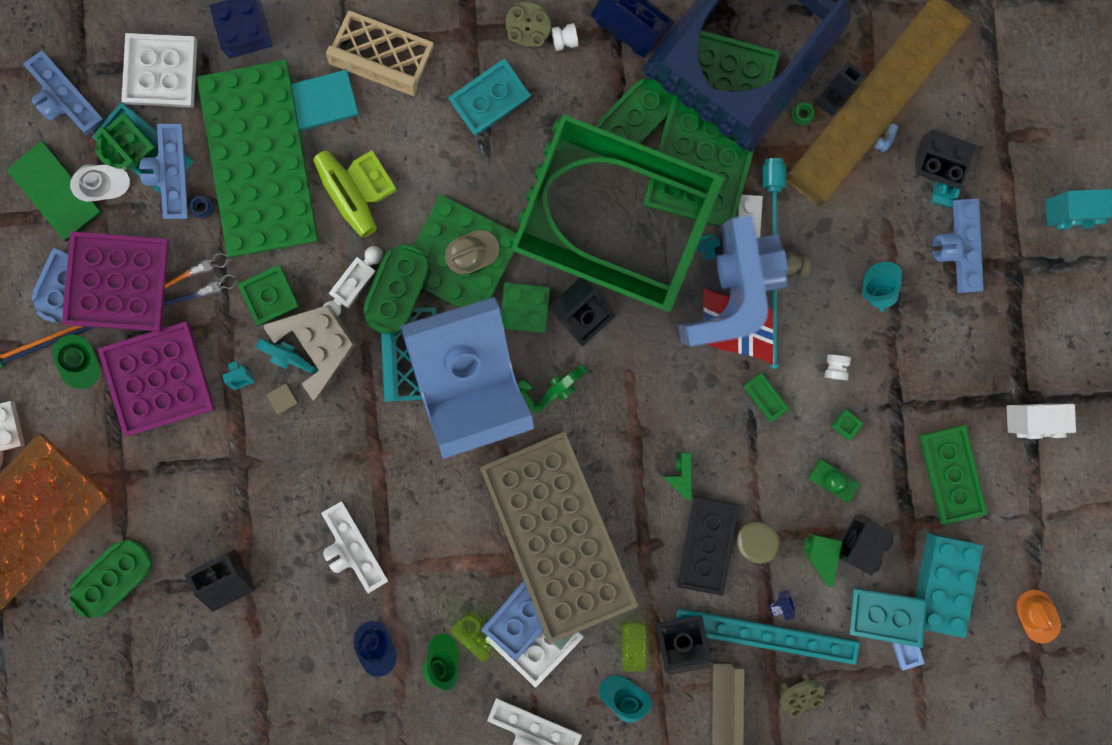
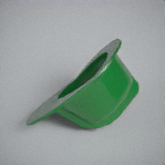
M74 334L65 335L57 340L53 346L52 355L64 383L75 389H86L94 385L99 379L100 368L89 342L82 336Z
M445 633L432 637L427 649V659L422 666L423 677L430 687H436L443 691L452 689L458 681L459 658L458 646L455 640Z

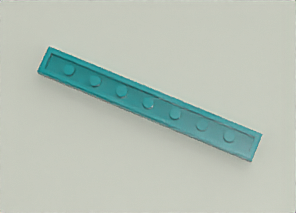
M677 607L675 620L702 615L707 637L711 639L853 665L857 663L860 646L858 640Z

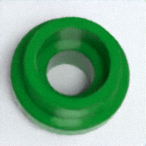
M807 102L797 103L791 111V117L798 125L809 124L815 116L813 106ZM799 111H804L806 113V117H800Z

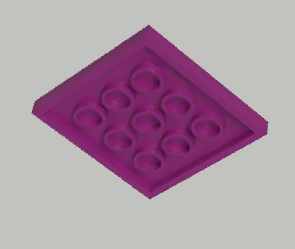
M70 231L62 325L162 332L169 240Z
M183 322L163 328L162 332L153 331L98 348L124 437L216 410L190 322Z

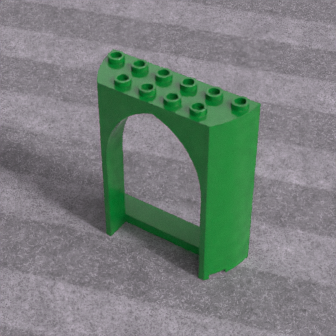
M563 114L561 120L557 118L554 123L552 132L555 133L552 142L548 141L543 153L546 159L543 165L539 164L535 173V177L538 180L535 187L531 186L527 194L526 200L529 201L527 209H522L519 215L518 222L521 225L518 232L514 231L509 242V244L513 245L511 250L671 312L725 177ZM591 164H609L630 170L703 199L670 285L668 286L592 256L569 242L558 229L552 217L548 200L549 187L559 177L575 168Z

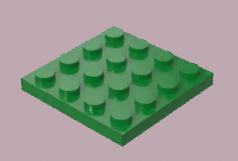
M439 195L414 244L425 255L429 267L428 276L422 289L459 308L490 299L515 252L511 250L513 245L509 244L513 231ZM479 230L488 231L495 236L499 244L498 257L490 265L472 273L458 274L452 271L446 264V248L456 238Z

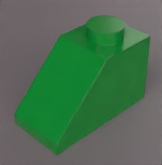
M809 532V536L805 538L803 544L805 556L821 581L828 587H833L842 541L837 538Z

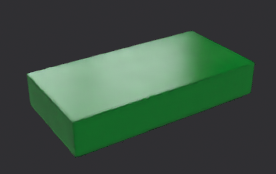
M762 372L742 386L769 423H772L789 410L788 406Z

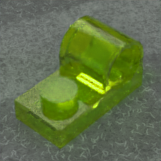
M466 612L451 626L449 632L484 663L490 657L491 650L486 640L476 637L481 627V618L475 612ZM472 620L476 627L471 630L467 629L464 626V622Z

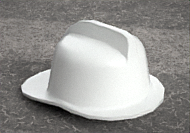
M106 164L84 165L77 170L70 181L73 195L86 202L120 197L130 186V179L125 170Z

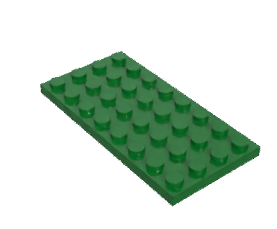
M700 30L698 39L699 64L711 88L726 92H743L759 88L773 80L780 56L779 51ZM673 94L658 152L725 177L706 223L719 227V225L728 220L736 218L753 151L751 153L748 150H742L738 147L735 140L722 135L718 131V127L711 122H705L697 111L693 108L685 107L681 103V99ZM650 179L643 207L696 220L703 199Z
M281 60L197 76L227 257L233 258L319 242L301 131L298 125L289 62Z

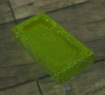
M622 623V671H646L645 623Z

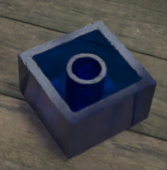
M225 0L209 5L220 48L229 58L273 47L260 0Z

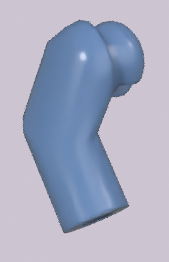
M888 123L883 137L875 139L874 148L879 149L880 152H886L894 142L898 126Z

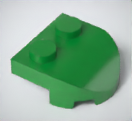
M122 113L107 128L101 127L95 136L97 138V149H95L97 156L106 165L117 169H134L140 165L142 158L151 156L157 150L156 146L125 113Z

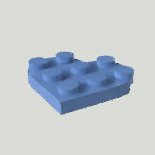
M57 248L52 249L34 287L31 299L34 301L35 308L38 311L36 312L37 315L44 320L59 323L62 322L68 253Z

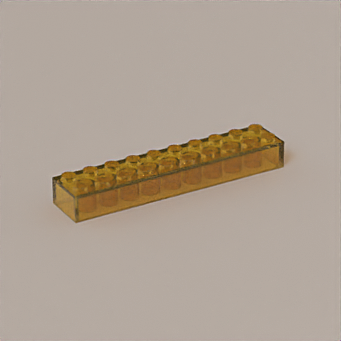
M928 0L787 173L786 181L818 207L823 205L972 21L946 0Z

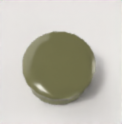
M751 522L743 526L739 531L737 546L742 556L753 563H766L771 561L778 553L780 539L777 532L770 525L761 522Z

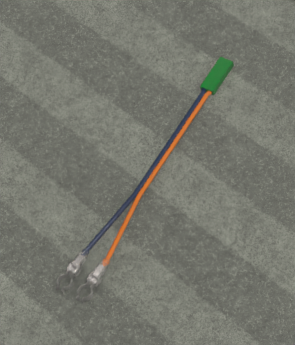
M218 253L214 256L213 260H202L199 264L186 270L185 273L168 281L165 288L186 277L210 273L215 270L216 266L224 268L232 260H226L223 266L214 265L213 262L216 261V258L219 255H224ZM225 275L221 282L219 280L209 282L207 286L199 288L193 294L164 301V306L192 298L197 299L211 294H219L224 290V287L227 288L222 286L221 283L224 282L226 277L232 275ZM235 281L234 285L227 289L235 288L239 281ZM72 326L4 354L0 353V369L6 367V362L52 345L65 335H77L95 327Z

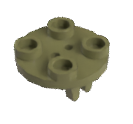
M520 1L514 4L508 11L505 20L509 39L523 46L542 45L548 38L551 30V18L548 11L541 4L534 1Z
M806 673L802 675L804 682L798 683L789 689L786 683L781 684L784 694L780 699V705L791 717L799 716L804 710L811 707L817 708L824 703L822 697L825 689L819 681L810 680Z

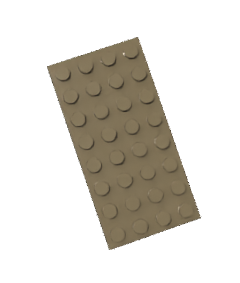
M565 431L480 467L549 644L639 607Z

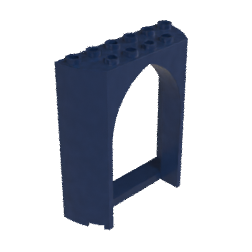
M695 0L641 70L644 71L647 78L660 83L667 93L674 94L681 99V103L685 107L693 108L697 111L705 122H711L718 127V131L722 135L735 140L738 147L742 150H748L752 153L848 27L851 19V11H848L847 8L849 0H838L837 3H834L832 0H797L823 21L787 68L774 80L759 88L743 92L717 90L709 86L702 73L698 58L700 30L721 0Z

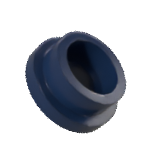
M196 196L190 202V211L197 218H207L213 212V202L206 196ZM201 204L206 205L204 211L199 210Z

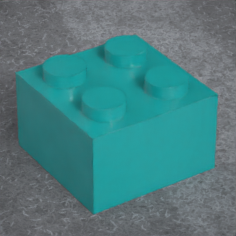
M1112 189L1067 191L1046 199L1047 227L1057 226V230H1068L1075 226H1080V229H1091L1097 225L1107 224V220L1112 219Z

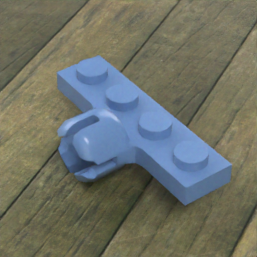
M979 199L953 201L954 232L937 235L932 241V247L942 246V250L932 251V254L937 261L955 262L958 293L984 291Z

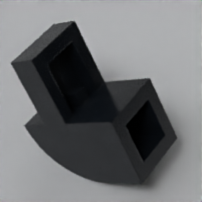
M847 61L814 103L833 117L858 87L866 74Z

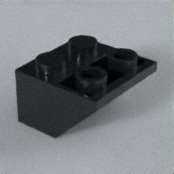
M931 130L922 137L915 157L916 175L960 190L962 189L977 145Z
M235 549L184 574L194 596L212 612L255 591Z

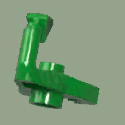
M581 364L568 375L562 376L559 373L549 382L552 386L539 404L527 393V389L534 387L527 379H521L517 385L530 411L540 413L557 397L564 401L577 390L573 383L584 375L587 370Z

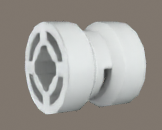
M574 23L567 24L563 30L558 26L551 28L555 51L563 50L564 45L571 48L578 47Z
M827 355L829 366L825 370L824 377L848 381L849 373L846 368L851 363V357Z

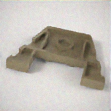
M331 305L300 313L263 326L273 343H279L294 332L319 369L318 372L302 383L313 401L320 398L323 389L330 383L338 367H341L356 345V342Z

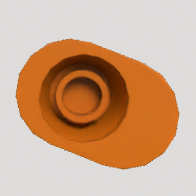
M1028 590L1021 594L1017 600L1016 610L1028 637L1036 643L1042 644L1054 640L1060 632L1061 621L1053 601L1046 593L1040 590Z

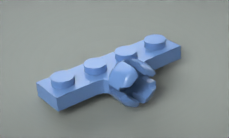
M40 51L23 63L42 86L41 91L34 95L31 101L46 119L53 120L60 114H67L86 136L103 124L104 120L43 51Z
M157 124L158 156L154 158L144 157L140 160L139 169L154 170V174H140V178L146 186L160 187L163 219H187L188 202L183 124Z

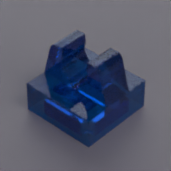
M789 590L780 592L778 600L770 603L771 606L769 608L772 616L783 614L785 621L795 619L796 609Z

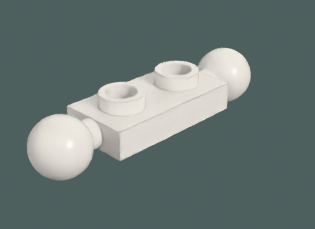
M370 246L367 248L364 254V261L358 257L355 258L329 292L335 299L326 302L323 306L331 305L339 316L342 304L347 308L352 305L376 273L371 266L380 263L383 259V252L379 247Z

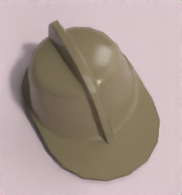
M479 230L468 233L450 242L445 252L446 264L455 273H472L495 261L499 253V244L495 236L488 231Z

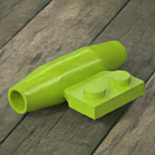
M326 150L317 154L313 161L325 189L341 215L361 238L374 233L377 227L367 203H378L397 191L374 152L371 150L354 160L347 171L330 151Z

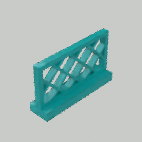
M436 307L414 308L413 313L417 314L414 317L411 316L409 323L416 322L415 319L421 313L431 312V317L435 316ZM402 330L396 337L395 333H381L384 402L422 400L421 395L412 396L416 391L419 393L420 391L418 386L416 387L406 378L413 371V367L405 376L397 370V363L402 357L411 363L410 358L405 355L408 350L406 349L402 352L396 347V340L403 334ZM396 350L401 354L398 359L396 357ZM397 373L402 377V379L399 382ZM404 379L415 388L408 396H398V386Z

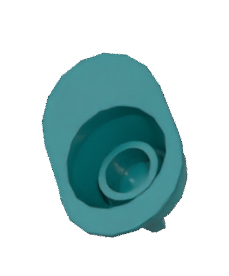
M880 262L871 266L865 273L862 296L873 307L879 308L881 312H884L885 308L894 305L899 298L902 282L901 268L892 262Z
M612 675L602 680L599 686L601 700L615 712L620 720L632 723L640 721L649 713L651 709L650 696L629 679L623 676Z

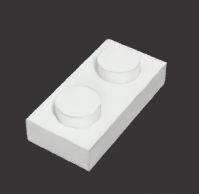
M741 195L737 217L753 215L756 238H760L763 196Z

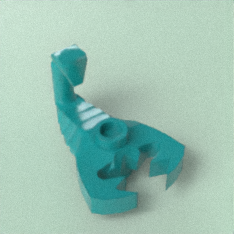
M259 338L255 346L259 350L272 355L270 362L287 369L289 364H292L313 375L319 371L316 365L312 366L301 356H298L294 352L295 347L282 341L281 345H275L263 338Z

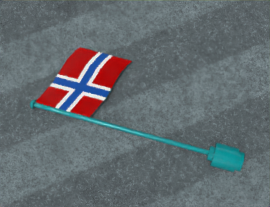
M782 158L766 159L765 165H763V188L768 189V193H772V235H777V193L782 192V188H786V164H784V159ZM703 287V320L714 318L726 309L730 297L717 294ZM777 289L772 290V309L768 308L767 318L757 332L745 337L707 344L723 351L752 356L772 364L770 365L772 369H777L779 367L777 365Z

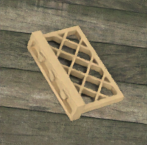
M348 10L333 45L328 47L326 56L329 64L415 96L418 89L417 84L433 50L434 42ZM353 19L361 22L363 28L351 32L348 26ZM379 29L382 30L384 36L372 40L369 31ZM366 33L369 42L357 46L353 37ZM400 37L404 39L405 44L393 48L390 40ZM351 39L354 48L349 50L339 48L341 42ZM387 41L391 50L378 54L375 45ZM417 45L426 47L425 52L416 57L411 49ZM370 47L373 48L376 56L368 59L361 56L360 51ZM408 49L412 58L400 62L396 53ZM393 55L397 64L388 67L383 65L381 59ZM415 63L417 68L415 75L406 74L402 67Z

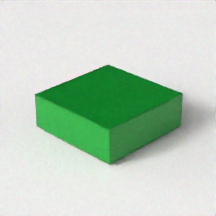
M843 409L830 427L847 441H851L864 423L850 411Z

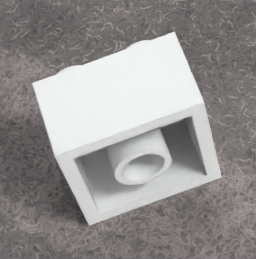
M1075 404L1007 405L1008 433H1017V438L1041 439L1043 437L1066 438V433H1076Z

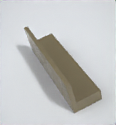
M713 663L712 745H744V668L740 663Z

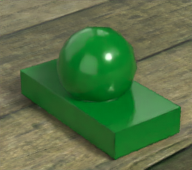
M821 459L818 460L807 478L846 503H849L860 483Z

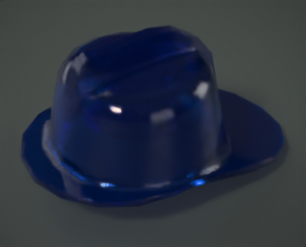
M369 621L362 624L357 629L353 639L354 650L361 666L371 676L381 677L387 675L393 670L397 659L396 650L385 626L377 621Z

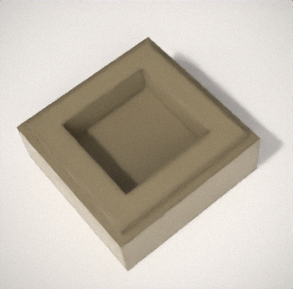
M288 383L266 395L277 415L299 404Z

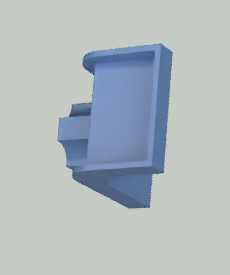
M753 215L732 218L719 225L724 254L717 256L718 274L722 288H730V300L726 309L714 318L678 324L681 343L688 346H696L752 335L763 326L767 318L768 304L765 291L787 287L786 272L788 266L779 234L756 238Z
M494 297L401 326L421 398L443 459L534 429L532 415L519 390L513 373L500 309Z

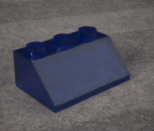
M599 0L590 15L599 26L608 29L617 40L626 43L635 54L644 58L656 48L675 23V21L648 0Z

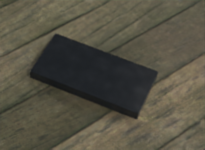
M693 496L677 582L678 588L723 596L739 504Z

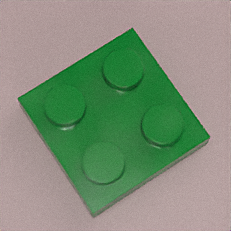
M281 265L237 284L256 326L266 324L300 308Z
M504 283L501 310L503 328L545 334L550 287Z

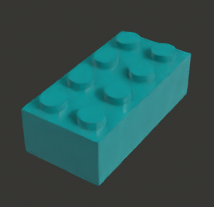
M927 533L915 593L916 598L927 599L925 630L966 638L983 545L972 541Z

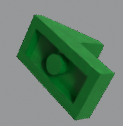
M679 452V457H675V470L679 471V475L661 476L686 500H691V453Z

